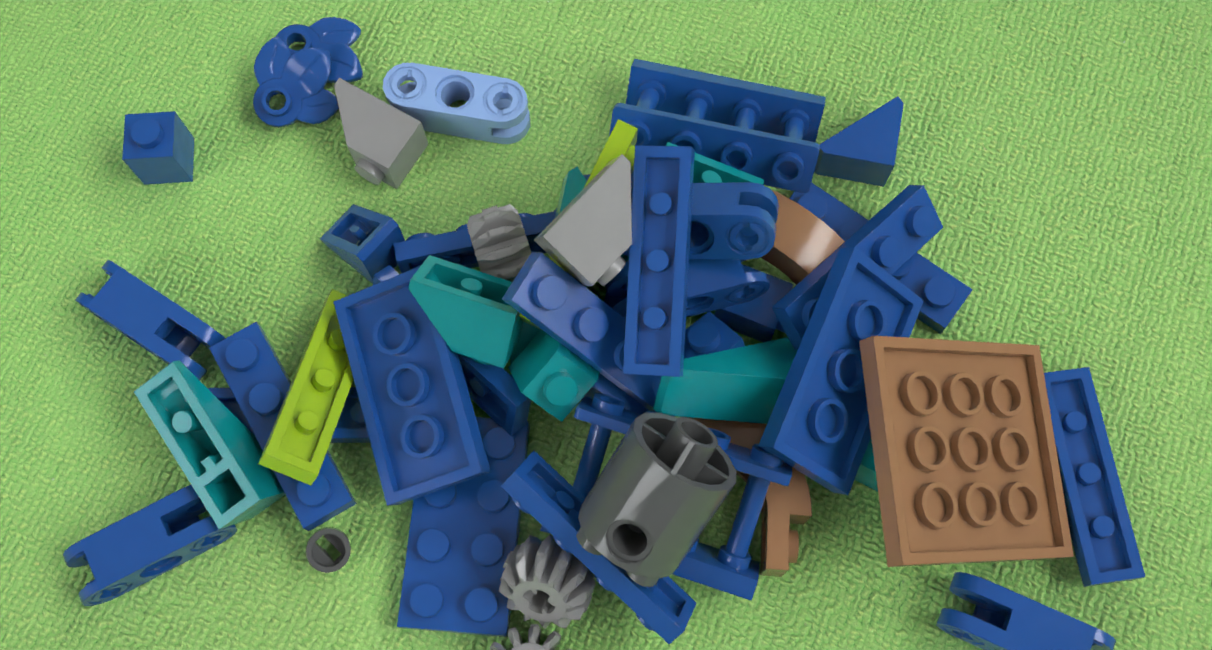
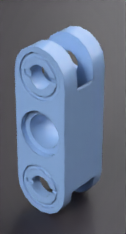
M401 63L387 72L383 79V91L390 105L421 121L424 131L498 144L518 142L529 131L530 113L528 110L527 94L524 88L514 80L418 63ZM407 80L414 81V82H408V83L403 84V85L400 86V84L403 83L404 81H407ZM458 100L466 101V103L460 107L449 106L452 102Z

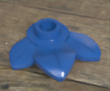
M327 17L318 20L309 27L300 24L287 26L276 35L286 44L291 55L299 51L289 48L295 42L306 43L302 49H327L331 54L332 62L327 83H336L339 78L347 82H354L363 78L358 57L350 48L360 37L361 29L351 21Z
M279 37L269 40L261 48L254 64V73L260 85L253 98V106L257 116L267 125L278 128L289 126L296 120L314 125L331 118L338 111L339 107L336 96L324 89L331 72L330 52L323 48H306L296 51L291 55L286 44ZM276 94L284 95L286 98L284 107L279 110H273L269 106L271 97Z

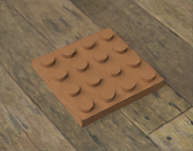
M871 336L860 340L887 566L903 567L1074 557L1040 346L890 336Z

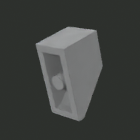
M339 78L334 84L346 144L356 164L354 169L360 176L375 185H379L383 181L398 189L428 146L422 122Z
M623 154L611 160L534 239L546 253L583 286H593L597 281L604 286L611 281L625 266L626 261L621 255L632 245L631 163Z

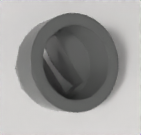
M324 527L315 531L309 538L306 546V556L310 565L316 570L325 573L341 569L347 563L351 552L350 542L346 534L334 527ZM322 536L341 553L335 561L316 542Z

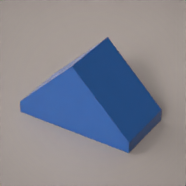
M898 96L819 144L820 149L814 171L815 174L884 187L895 165L904 106Z
M355 204L320 238L329 249L372 284L375 273L388 265L393 269L398 265L393 243L405 241L399 225L393 218Z

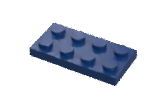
M844 247L838 250L758 445L831 492L849 495L871 438L859 341L871 336L910 338L924 301L856 247Z
M420 266L333 302L387 506L399 505L491 472L458 353L451 351L409 290L410 279Z
M476 417L491 472L413 499L397 627L508 637L507 631L510 625L511 610L507 608L508 598L499 592L500 578L505 569L503 565L508 554L518 545L521 510L515 505L512 497L501 485L527 458L529 421H527L523 428L510 436L492 418Z

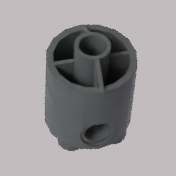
M660 412L643 413L634 419L583 501L578 516L581 527L576 535L577 540L582 548L589 553L603 555L614 565L626 570L628 576L637 584L653 587L660 578L669 577L678 569L736 484V469L729 456L718 445L716 436L702 423L688 417L677 418Z

